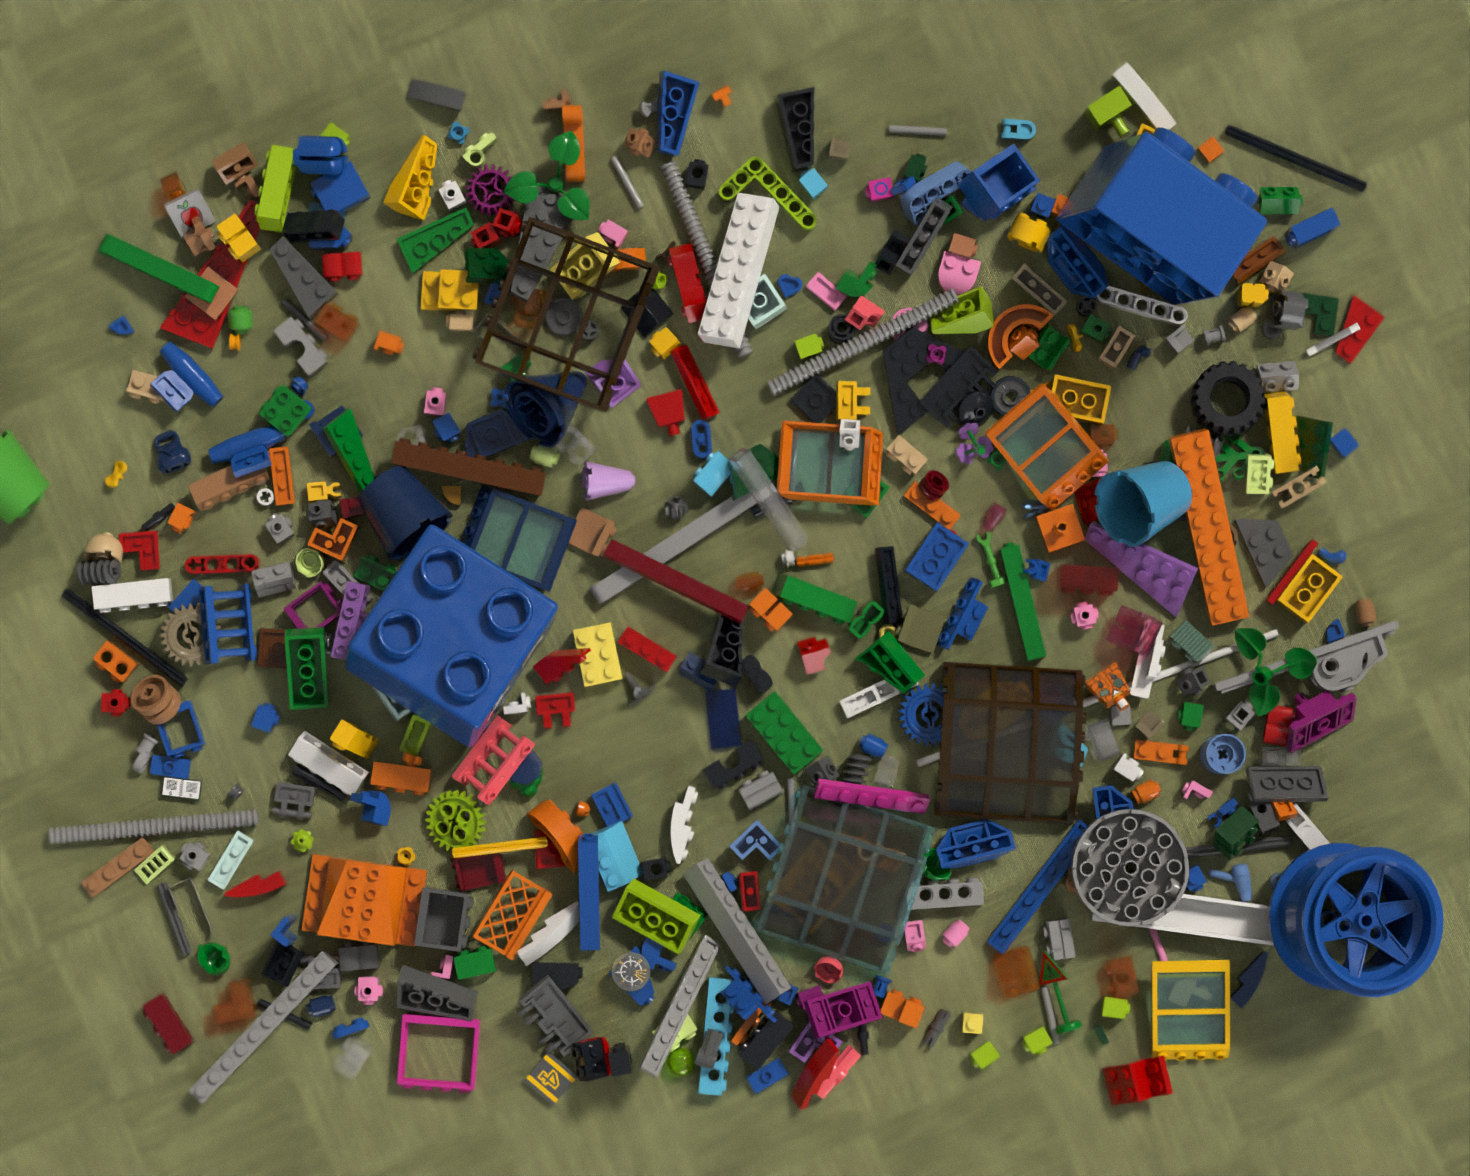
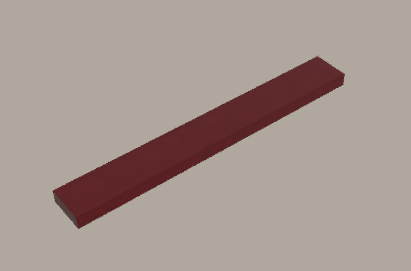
M613 539L603 554L604 558L737 623H742L749 610V605Z

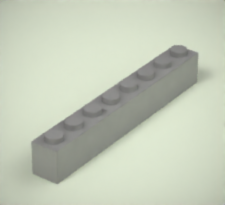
M706 858L683 873V876L760 996L764 999V1002L767 1004L791 989L787 979L778 968L776 962L767 951L710 860Z

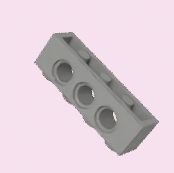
M966 878V882H959V879H949L945 884H940L939 881H928V885H920V882H909V886H905L906 909L984 905L983 881H978V878ZM961 887H967L969 894L961 898L958 895V890ZM942 888H947L950 892L949 897L946 899H941L939 896V891ZM924 889L930 892L928 900L920 898V892Z

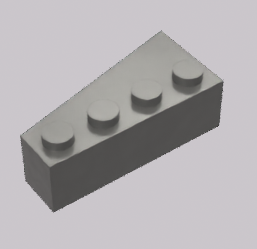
M402 965L397 984L396 1008L472 1021L477 1006L478 991Z

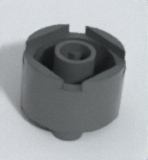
M1277 289L1275 291L1277 294L1271 296L1268 304L1267 315L1271 317L1272 321H1268L1269 325L1274 328L1287 330L1302 329L1304 326V313L1308 308V299L1304 298L1300 292Z

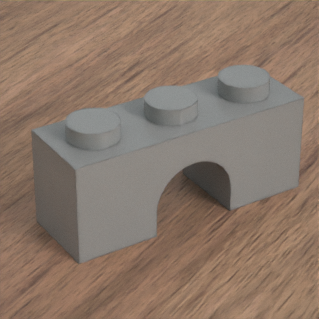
M290 317L273 331L286 347L294 342L303 343L305 352L297 362L308 376L312 377L328 364L325 360L328 356L322 348L318 350L315 347L316 341L310 333L307 335L302 330L304 325L298 318L294 320Z

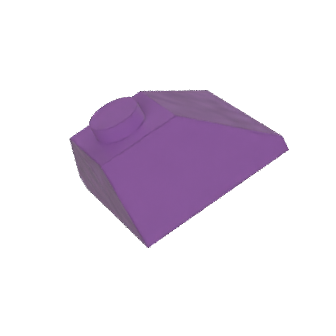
M613 359L599 361L593 368L608 373ZM624 360L616 385H611L610 388L613 390V396L609 404L611 408L641 386L626 360ZM585 372L593 386L601 394L606 379Z

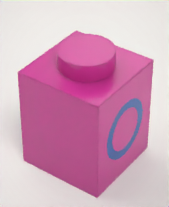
M891 177L868 181L865 193L866 198H870L871 203L894 198L890 191L892 188Z

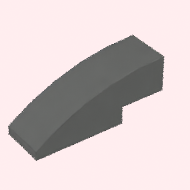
M412 79L407 98L461 112L467 94L454 88Z

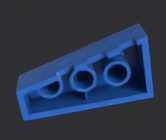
M667 71L659 72L656 152L672 157L679 155L700 82Z

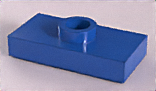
M152 755L150 774L189 779L191 760Z
M778 1057L758 1071L748 1075L746 1079L755 1094L789 1073Z

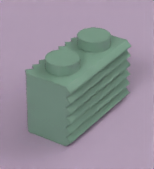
M1187 620L1170 635L1171 645L1178 651L1182 649L1186 653L1184 655L1185 658L1192 664L1196 662L1199 665L1214 649V645Z

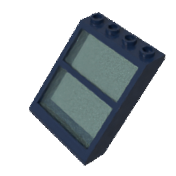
M482 485L475 505L471 510L461 542L523 582L550 592L577 520Z

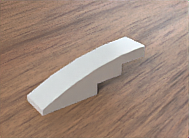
M1125 62L1112 73L1133 104L1137 105L1155 129L1163 127L1170 130L1177 124L1128 62Z
M883 680L840 700V703L847 718L902 692Z
M578 901L544 920L547 926L531 935L533 942L517 951L526 966L547 953L580 921Z

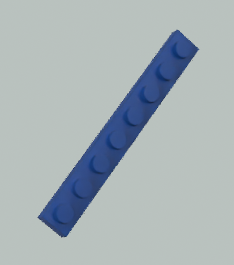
M1080 819L987 941L988 944L1001 954L1006 952L1070 867L1074 846L1081 833L1088 826Z

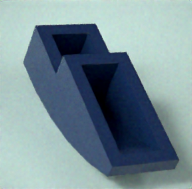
M1262 951L1237 977L1242 984L1230 995V999L1241 1009L1251 999L1262 979L1268 957L1266 951Z

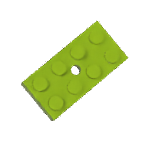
M272 145L271 151H267V169L264 168L262 174L264 185L260 186L258 193L260 204H256L255 207L256 222L259 223V227L262 230L282 233L296 171L293 161V149L295 148Z
M633 878L625 888L612 918L669 950L680 954L686 947L701 915Z

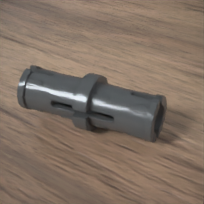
M941 1008L934 1023L931 1022V1028L922 1042L934 1047L940 1033L944 1032L943 1028L952 1014Z

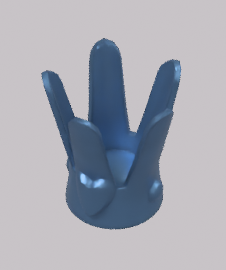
M1022 499L1023 501L1033 502L1022 504L1023 508L1037 509L1025 514L1024 518L1027 519L1037 514L1047 513V507L1039 500Z

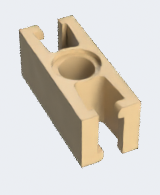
M1317 466L1272 492L1276 497L1277 495L1281 496L1283 494L1282 491L1288 489L1292 495V498L1288 501L1286 499L1279 502L1281 508L1286 507L1326 483L1323 476L1312 486L1306 479L1310 474L1312 476L1317 475L1316 472L1319 471ZM1296 483H1300L1303 486L1302 492L1296 489Z

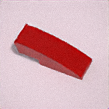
M277 871L265 879L259 873L224 894L226 897L255 896L276 890L288 883L281 871Z

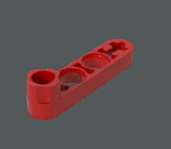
M253 554L189 557L185 562V569L191 574L252 572L260 567V559ZM231 558L237 560L238 564L235 569L227 567V562ZM250 558H253V561H255V565L252 568L249 565H245V562L250 561ZM202 559H205V571H202L203 567H196L195 571L189 567V564H192V560L199 564L203 563ZM211 559L218 561V567L215 570L208 568V562Z

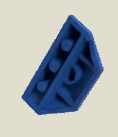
M1060 226L1048 237V263L1071 293L1095 298L1108 287L1103 265L1083 239L1063 226Z
M1112 785L1092 788L1094 819L1116 810L1133 809V802Z
M984 819L949 828L937 847L936 852L941 868H962L997 859L1015 850L1016 847L1010 829Z

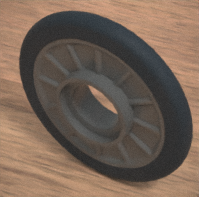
M1015 376L999 379L995 383L997 386L995 388L992 387L990 391V397L994 404L993 409L1001 416L1007 414L1030 393L1028 384ZM1006 393H1015L1016 400L1008 402L1005 398Z

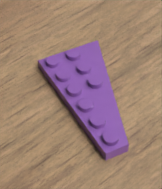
M1092 521L1085 536V541L1177 618L1198 568L1143 543L1133 547H1129L1128 544L1123 542L1118 543L1108 535L1101 524Z

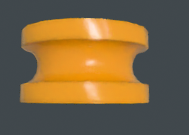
M230 333V351H233V349L240 351L241 335L237 334L234 336Z

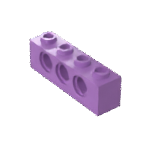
M347 581L331 657L346 660L348 644L363 622L370 590L369 585Z

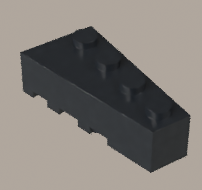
M815 87L778 94L775 98L792 173L811 169L814 165Z

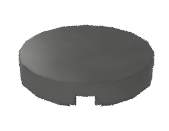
M560 297L553 300L548 306L545 320L553 333L560 336H568L580 328L583 312L576 301Z

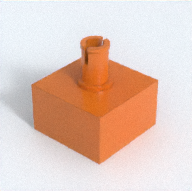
M1073 504L1035 517L1047 554L1085 541Z

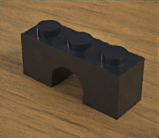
M752 740L735 749L740 758L739 764L735 768H725L718 759L702 769L714 789L718 787L721 790L729 785L728 780L733 777L737 780L746 775L744 771L751 767L754 770L762 765L761 760H763V757Z

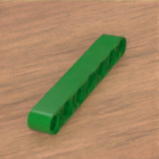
M108 233L105 234L98 248V251L209 304L212 303L220 286Z

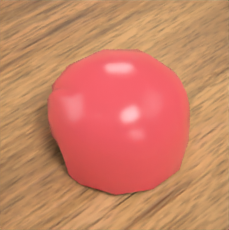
M830 955L821 957L813 968L815 969V977L828 984L837 983L843 976L842 963L836 957Z

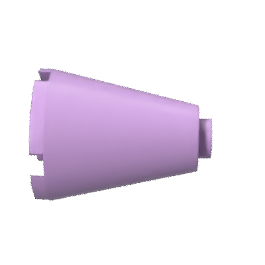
M584 462L585 466L582 468V488L586 489V493H583L584 500H592L629 491L632 486H635V475H632L631 471L592 462Z

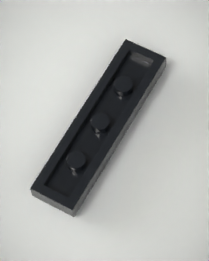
M894 546L875 548L882 608L884 609V624L903 622V618H901L902 607Z

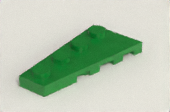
M466 207L397 238L412 274L474 226Z
M349 408L322 429L357 490L361 493L375 477L351 408Z

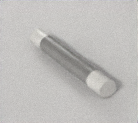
M1355 323L1306 349V351L1311 356L1361 328L1358 323Z

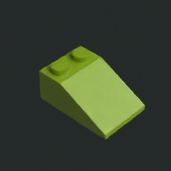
M982 286L958 295L959 304L954 303L953 307L950 305L947 310L944 308L942 309L943 312L938 311L937 315L933 314L931 317L933 334L978 333L994 326L992 301Z

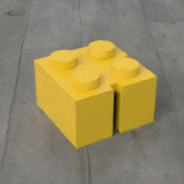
M235 213L216 226L219 230L217 235L225 245L227 243L230 245L228 250L236 260L240 259L244 262L261 250L258 243Z

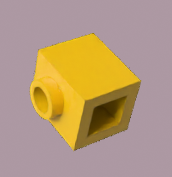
M667 327L654 333L649 341L652 346L650 350L657 358L661 356L664 360L671 355L670 351L681 346L679 340Z

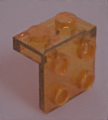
M1022 946L1008 950L1004 954L998 953L992 956L1003 999L1014 998L1019 994L1031 993L1036 989H1040L1038 975L1028 946Z

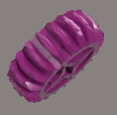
M495 164L491 165V170H488V166L484 165L485 171L482 172L481 168L478 167V175L474 172L471 173L475 179H467V182L472 184V186H465L466 190L471 191L466 194V197H473L468 202L470 205L476 203L473 207L475 211L481 207L480 214L487 210V215L491 216V210H494L495 215H497V209H504V205L511 208L509 200L515 202L513 198L498 189L499 178L503 179L507 185L513 176L507 177L509 174L508 170L501 173L503 170L502 166H499L496 171ZM486 176H494L488 183L479 182ZM494 185V189L497 192L489 194L486 188ZM476 187L485 192L483 203L476 197ZM495 197L503 198V200L497 204L488 205L491 202V200Z

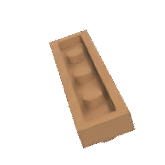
M142 837L82 881L81 884L90 896L94 898L155 851L145 837Z

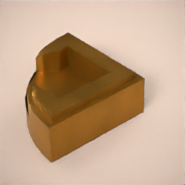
M442 486L446 499L455 505L461 506L462 487Z

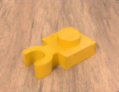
M326 481L306 484L308 503H315L318 500L326 501L329 496L333 499L341 498V493L333 492V489L340 488V483H333L330 486H326Z

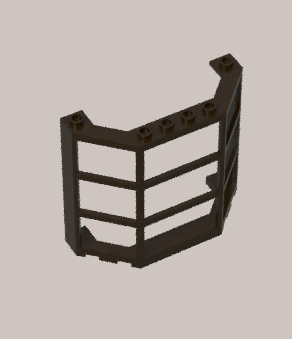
M529 217L528 221L524 220L520 231L523 232L513 262L508 261L505 272L508 273L506 280L502 279L498 290L501 291L499 298L495 297L491 307L495 309L493 315H488L484 326L488 328L480 349L476 347L472 356L475 359L474 364L605 414L613 396V390L610 389L611 385H616L647 299H644V297L649 296L660 266ZM533 227L567 239L555 273L521 260ZM573 242L607 254L595 288L560 275ZM613 257L647 270L634 303L600 290ZM518 266L552 278L529 343L494 330ZM558 281L592 294L568 358L534 345ZM598 296L632 309L608 373L574 361ZM492 336L526 349L517 374L483 362ZM532 351L566 364L557 389L523 377ZM571 366L606 379L597 404L563 392Z

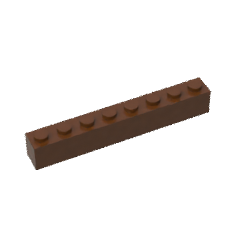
M404 438L394 441L390 459L392 464L542 496L546 473H542V468L531 466V469L528 470L523 468V464L512 462V466L504 464L505 460L494 458L493 462L487 461L486 456L477 454L473 458L467 456L468 452L456 450V453L448 452L449 448L437 446V449L429 448L430 444L418 442V445L410 444L411 440Z

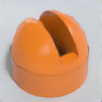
M578 801L575 816H588L590 806L585 802Z

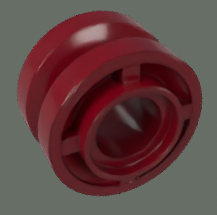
M930 470L921 479L918 487L924 497L932 501H938L949 489V481L941 472Z

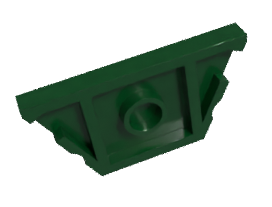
M468 248L465 251V270L468 271L465 280L467 283H501L502 279L506 280L508 273L505 272L509 260L497 248Z
M761 443L728 460L731 472L730 484H733V501L778 478L779 457Z

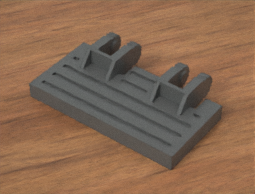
M546 975L518 999L522 1004L516 1010L518 1016L524 1015L531 1008L535 1007L523 1019L525 1025H528L537 1019L535 1022L544 1031L543 1035L538 1039L541 1044L547 1042L554 1035H558L546 1045L545 1050L548 1053L560 1046L558 1050L565 1057L572 1051V1043L585 1040L593 1033V1030L549 975Z

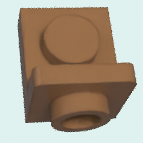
M565 88L561 89L562 100L548 98L547 101L543 102L544 113L562 111V106L570 105V95L565 92Z
M244 174L236 179L237 182L234 185L238 190L248 185L246 190L251 198L255 196L257 200L260 199L258 197L259 186L252 175Z

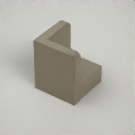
M832 137L828 159L847 162L850 142L835 140L836 137Z
M1148 710L1134 727L1144 737L1150 739L1165 722L1160 720L1151 710Z

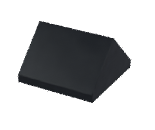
M653 288L649 296L644 297V299H647L637 326L638 331L644 338L674 315ZM636 292L628 301L634 303L638 295V292ZM622 306V311L629 318L632 309Z

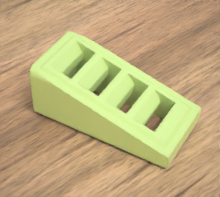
M161 845L134 871L147 885L173 863L176 858L164 845ZM162 853L167 861L164 862L158 854ZM154 858H156L162 865L160 868L153 861ZM149 862L156 869L155 872H153L147 865ZM143 867L151 875L149 878L141 870Z

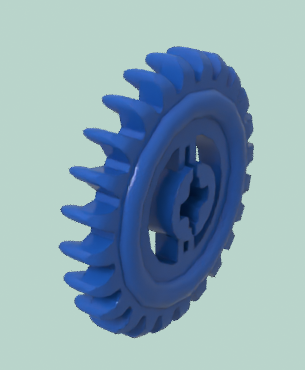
M925 683L923 690L919 685L916 686L917 692L910 689L911 697L904 695L907 702H900V704L905 708L898 710L904 716L899 717L898 720L905 721L900 727L908 728L904 733L905 735L912 733L910 740L917 737V744L924 740L925 746L928 745L929 741L935 746L936 740L940 742L941 724L935 728L934 722L938 718V711L932 706L931 701L939 703L942 707V685L936 690L934 683L930 689ZM922 702H925V708L921 711V719L928 724V729L922 727L916 719V710ZM927 702H929L930 711L934 712L935 716H932L931 718L932 727L930 726V720L928 719V717L924 716V714L927 713L928 709ZM954 704L953 727H959L955 720H961V717L956 716V713L961 712V709H955V706L958 704Z

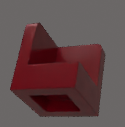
M358 497L339 500L345 520L365 515Z

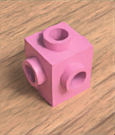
M1087 601L1077 603L1076 608H1073L1072 613H1070L1072 624H1075L1076 627H1081V630L1093 628L1092 624L1097 623L1096 619H1099L1097 608H1093V604L1088 605ZM1083 612H1087L1089 614V617L1087 619L1082 618Z
M358 977V985H355V996H358V1001H363V1004H375V1001L379 1000V996H383V985H379V977ZM367 987L371 989V994L367 993Z

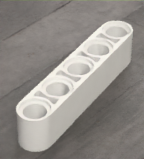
M1111 286L1105 289L1109 293L1108 299L1104 300L1100 295L1095 297L1096 301L1102 305L1174 326L1182 325L1188 315L1187 311L1182 307ZM1119 296H1125L1128 303L1121 305L1118 302ZM1143 301L1146 304V309L1139 310L1136 303ZM1155 307H1162L1164 315L1158 316L1155 313ZM1180 312L1183 316L1182 321H1176L1173 318V313Z

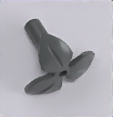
M630 672L625 673L624 678L633 689L635 699L627 702V704L641 702L644 697L646 698L651 694L655 684L653 683L646 690L639 686Z

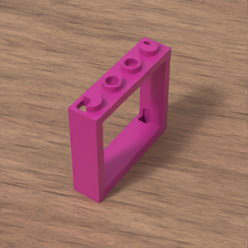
M404 1013L402 1016L397 1084H402V1088H413V1085L421 1086L423 1090H432V1087H440V1091L450 1092L454 1088L459 1089L461 1093H471V1090H474L476 1086L481 1019L467 1021L445 1016ZM409 1023L474 1028L470 1081L460 1082L405 1077Z

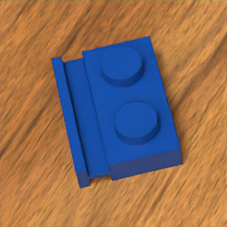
M616 782L591 794L606 826L619 821L623 822L633 817Z

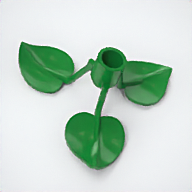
M568 131L555 137L548 147L550 157L554 161H559L557 176L551 177L548 184L536 183L534 173L522 171L509 180L504 192L515 201L528 204L538 197L539 190L537 186L549 188L554 193L564 195L557 202L558 209L564 216L573 220H588L590 208L588 194L580 188H571L566 193L563 190L564 185L560 178L562 164L573 165L580 156L579 141L572 131Z
M1238 628L1235 630V640L1241 654L1250 660L1259 656L1257 666L1255 667L1256 671L1252 675L1254 684L1250 687L1249 698L1256 711V715L1262 716L1272 711L1280 701L1279 689L1276 686H1269L1268 681L1272 678V675L1289 667V672L1293 677L1305 679L1313 673L1317 665V658L1309 650L1295 647L1286 652L1285 659L1287 663L1271 671L1266 666L1260 667L1263 656L1261 651L1266 648V638L1263 633L1254 628Z

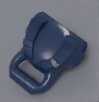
M169 430L156 435L154 447L157 452V459L155 463L156 468L162 474L173 473L190 465L191 454L187 448L181 445L179 435L176 432ZM174 437L173 442H168L162 446L159 445L160 442Z

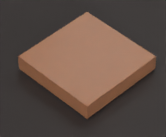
M207 267L200 277L220 286L212 303L209 304L188 293L185 298L217 320L239 289Z

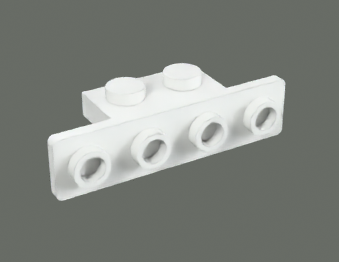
M1150 621L1145 623L1130 689V695L1148 699L1152 681L1160 674L1161 665H1159L1160 657L1163 658L1166 648L1163 646L1164 640H1162L1165 626Z

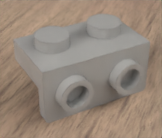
M1295 361L1257 365L1258 376L1262 380L1261 385L1265 387L1266 393L1299 389V372Z

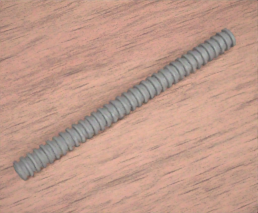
M671 161L660 168L664 171L663 176H666L665 181H668V187L671 188L669 190L673 193L672 198H675L674 203H677L676 208L680 210L678 212L682 215L681 220H684L683 225H686L685 230L689 232L687 235L691 237L690 242H693L694 252L698 254L696 257L700 259L698 262L702 264L703 274L707 276L705 277L709 281L707 284L711 286L717 268V261H714L715 256L711 254L713 251L709 249L710 244H707L706 234L702 232L704 229L700 227L701 222H698L697 212L693 210L695 207L691 205L692 200H689L690 195L687 194L686 185L682 183L683 178H680L681 173L678 172L676 161ZM744 332L740 348L734 349L735 352H738L737 357L740 358L753 352V349H750L751 344L747 342L749 339L745 337L746 332Z
M950 288L949 292L944 291L945 294L942 295L940 293L939 297L936 298L934 296L933 300L928 299L927 303L923 302V305L920 306L919 304L917 308L913 307L911 311L907 310V313H901V316L897 315L895 319L891 318V321H885V324L881 323L879 327L875 326V329H869V332L865 331L863 335L859 334V337H853V340L850 341L849 339L847 343L843 342V345H837V348L834 349L833 347L831 351L827 350L825 354L821 353V356H815L816 358H811L809 362L805 361L804 365L799 364L800 367L798 368L795 366L794 370L789 369L788 373L783 372L784 375L782 376L779 374L778 378L773 377L772 381H767L772 394L776 396L777 392L782 393L783 389L787 390L789 386L792 388L793 384L798 385V382H803L805 378L808 380L809 376L813 377L815 373L819 374V371H825V368L829 369L831 365L835 366V363H841V360L845 361L847 357L851 358V355H857V352L861 353L863 349L867 350V347H873V344L876 343L877 345L879 341L883 342L885 338L889 339V336L892 335L893 337L895 333L899 334L901 330L905 331V328H911V325L915 326L917 322L921 323V320H927V317L931 318L933 314L937 315L938 311L943 312L942 309L945 308L947 310L948 306L951 305L953 307L954 303L959 304V299L954 289Z
M253 809V811L247 810V812L241 810V812L235 811V813L229 811V813L223 812V814L217 812V814L211 813V815L206 813L204 816L203 814H199V816L195 814L193 817L191 815H187V817L183 815L181 818L175 816V818L169 817V819L167 817H163V819L157 818V820L155 818L151 820L145 819V821L140 819L138 822L137 820H133V822L128 820L127 823L125 821H121V823L117 821L115 824L109 822V824L103 823V825L101 823L97 825L91 824V826L89 824L85 826L79 825V827L74 825L72 828L71 826H67V828L62 826L61 829L59 827H55V829L51 827L48 830V838L52 845L54 842L60 844V842L66 843V841L72 843V841L78 842V840L84 842V840L90 841V839L96 841L97 838L99 840H102V838L107 840L108 837L111 839L116 837L118 839L120 836L126 838V836L132 837V835L138 837V835L144 836V834L150 836V834L156 835V833L162 835L163 832L165 834H168V832L173 834L174 831L177 833L182 831L184 833L186 830L192 832V830L198 831V829L204 831V829L210 830V828L216 830V828L222 829V827L228 829V827L234 828V826L239 828L241 825L243 827H246V825L251 827L252 824L258 826L259 816L258 811Z

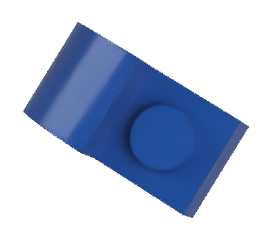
M368 790V792L360 791V794H351L350 801L365 805L361 818L362 821L380 826L388 825L391 806L389 799L384 793Z
M646 937L641 951L645 965L653 970L655 964H659L658 968L665 972L674 971L677 963L660 956L663 946Z

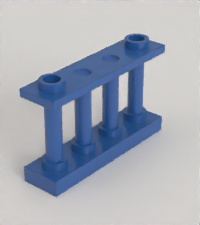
M249 583L239 585L238 591L214 592L212 586L199 588L205 664L219 663L218 659L220 657L245 655V661L255 660L257 649L253 640L250 606L252 591L249 588ZM240 598L241 610L216 611L214 609L213 602L215 600ZM241 617L242 629L217 630L215 626L217 619ZM243 636L244 648H217L218 638Z

